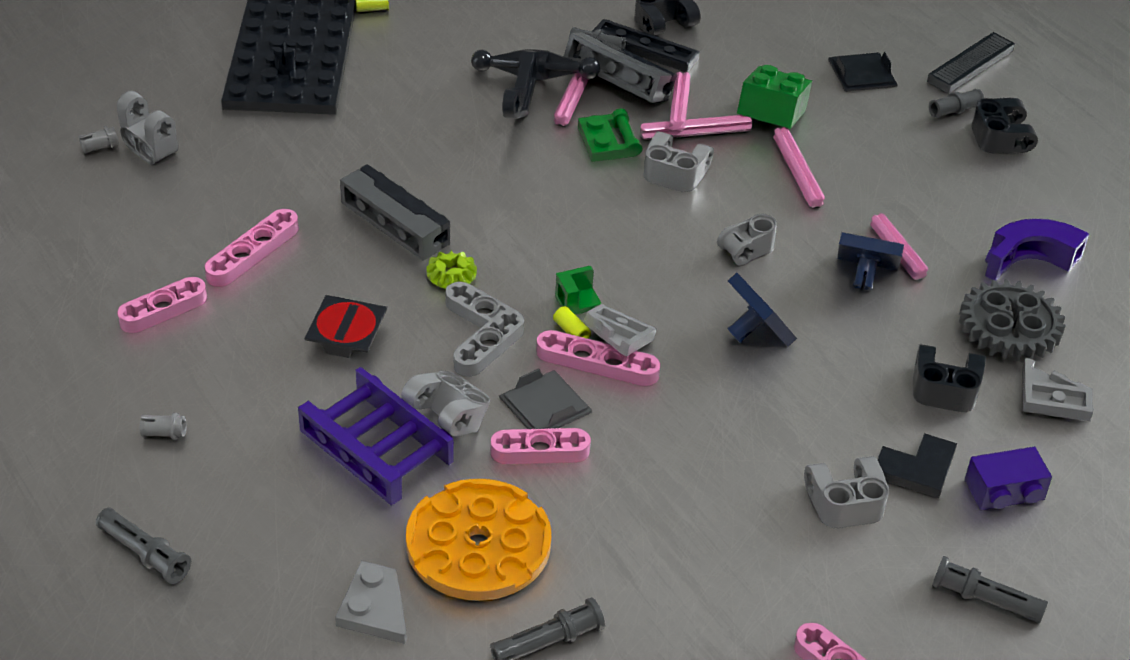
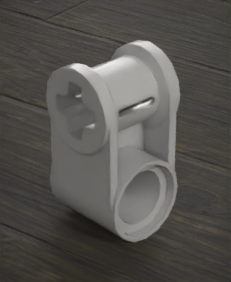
M767 214L754 215L750 219L725 228L718 236L717 245L722 250H727L737 265H745L751 260L773 251L775 248L777 221Z

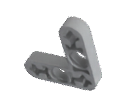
M454 282L446 288L447 308L480 327L477 332L454 351L455 371L459 375L466 377L476 376L522 337L524 333V317L517 310L468 283ZM482 308L491 309L492 312L489 314H481L478 313L477 310ZM484 340H494L497 344L486 346L481 342Z

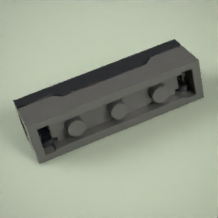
M589 32L571 33L564 53V57L581 62L586 57L595 58L601 68L598 74L599 77L650 102L668 101L677 74ZM581 44L582 48L577 51L578 45Z
M366 164L360 170L357 169L340 179L341 203L422 261L439 252L441 248L443 249L450 245V221L444 215L439 214L426 205L424 201L419 200L402 186L387 178L382 172H378Z

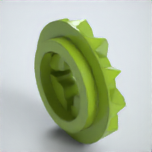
M451 250L448 254L439 252L437 257H431L429 265L426 266L428 279L433 284L447 288L448 285L454 282L470 284L476 277L477 266L474 264L473 257H466L464 252L455 254Z

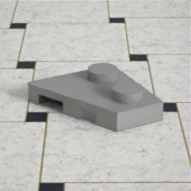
M603 304L587 311L584 320L586 326L624 356L632 354L653 341L657 328Z
M1025 358L1022 367L1024 412L1091 421L1093 415L1092 388L1079 382L1071 381L1065 375L1055 370L1049 375L1034 367L1036 361Z
M361 560L335 617L336 627L405 644L407 634L397 570Z

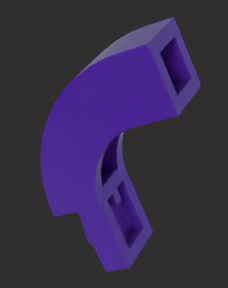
M1024 219L1011 222L998 229L994 234L991 249L985 259V262L988 263L985 276L997 281L1013 263L1024 259L1043 260L1069 272L1083 257L1089 233L1072 225L1049 219Z

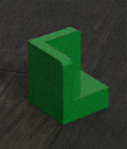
M591 266L556 273L555 297L561 307H568L575 315L586 313L601 304L593 289L594 270Z

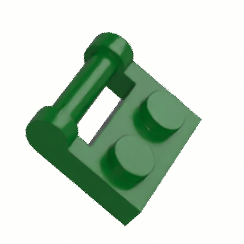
M619 108L613 111L612 114L592 115L578 118V129L592 162L635 157L642 152L641 142L633 134L629 125L630 118L625 109ZM612 128H619L625 142L624 144H618Z

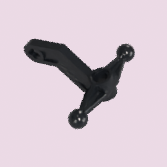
M482 49L476 51L471 58L472 66L477 71L483 72L487 71L490 67H494L517 76L515 87L505 90L502 102L503 116L515 119L528 115L536 80H547L580 73L585 79H594L598 76L601 69L599 62L595 58L586 57L581 62L547 50L522 49L491 56L488 51Z

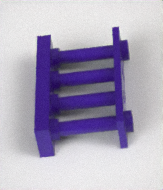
M362 367L356 369L357 390L326 410L317 408L309 400L298 407L299 427L304 435L392 506L402 499V477L433 455H436L448 466L454 462V439L448 432L440 429L386 387L377 376L371 375ZM365 400L376 408V410L349 428H342L334 421ZM387 418L399 426L398 429L371 447L364 446L357 440V438ZM410 436L423 445L395 466L388 465L380 458Z

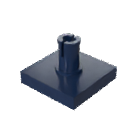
M841 232L837 259L858 263L853 287L861 289L863 276L866 275L864 290L870 291L873 290L876 267L898 271L904 244Z
M737 272L728 280L730 285L748 304L747 308L749 309L727 328L740 343L761 324H767L787 347L797 339L778 315Z

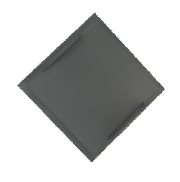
M538 368L519 377L514 389L499 395V398L527 429L561 428L592 413V409L555 370L543 375Z

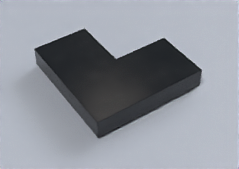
M924 433L916 456L882 446L877 460L882 468L886 482L940 498L958 443Z

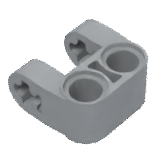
M130 90L122 94L117 102V112L121 127V137L126 146L150 164H154L177 152L178 142L174 120L160 110L149 114L147 100L135 91Z
M657 131L645 151L644 178L653 184L680 192L694 190L711 165L714 148L698 143L693 152L688 153L672 148L673 135Z
M449 371L415 375L405 384L401 394L402 399L416 410L430 408L439 415L438 425L452 436L478 432L490 403V398L461 376Z
M875 456L855 459V478L833 481L825 463L807 465L805 467L804 480L806 489L823 524L831 528H845L876 523L883 518L889 486Z

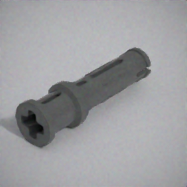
M105 508L97 516L96 525L99 529L104 530L138 554L145 567L148 569L155 568L162 573L163 579L169 584L180 582L189 572L192 562L191 557L184 552L178 553L173 550L166 539L151 537L135 524L115 512L113 508Z
M943 556L932 584L933 587L943 586L960 593L961 597L966 600L967 598L972 599V597L978 598L1040 624L1048 601L980 576L981 572L977 568L973 567L969 570L949 562V558Z
M592 597L585 600V604L569 611L564 609L557 611L554 614V618L545 623L491 643L492 656L494 660H516L560 641L574 642L576 641V636L590 630H603L605 628L604 616L596 600Z

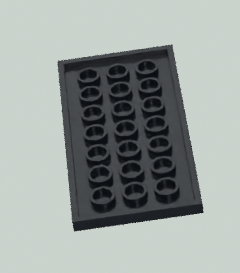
M247 0L221 99L222 110L336 115L356 11V0Z

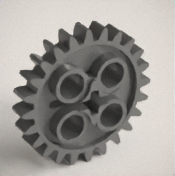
M1008 279L1004 280L1003 285H1000L996 280H992L991 286L982 282L979 289L972 287L970 294H965L959 311V323L963 324L962 332L970 333L968 340L970 342L979 341L978 349L990 348L989 355L991 356L997 351L1001 352L1002 359L1004 360L1008 355H1013L1016 361L1020 360L1021 355L1033 360L1034 353L1044 358L1046 351L1052 353L1055 346H1059L1066 325L1063 324L1065 316L1060 315L1062 308L1060 306H1053L1054 298L1044 299L1045 291L1035 293L1033 292L1034 285L1023 288L1021 281H1018L1013 286Z

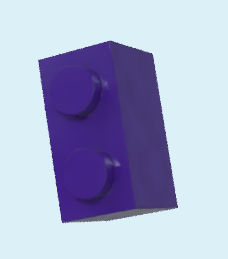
M1034 446L972 456L964 480L980 511L1045 500L1052 475Z

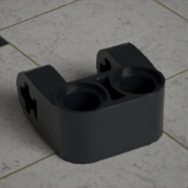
M636 0L634 20L645 33L654 36L664 34L666 29L665 22L675 19L684 28L700 23V10L693 0Z
M983 98L977 102L972 130L981 150L992 154L1025 153L1036 147L1038 137L1034 128L1029 124H1021L1027 117V111L1020 99Z
M919 344L913 376V397L915 400L925 406L957 412H968L974 409L985 371L986 356L968 353L965 367L935 362L936 347Z

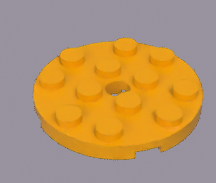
M492 479L460 480L444 485L443 491L430 498L425 496L416 505L406 527V551L414 571L433 589L449 597L475 601H493L522 590L540 575L550 556L551 525L542 506L538 508L535 503L528 499L527 492L514 485ZM477 534L487 537L485 541L479 542V545H476V542L470 538Z

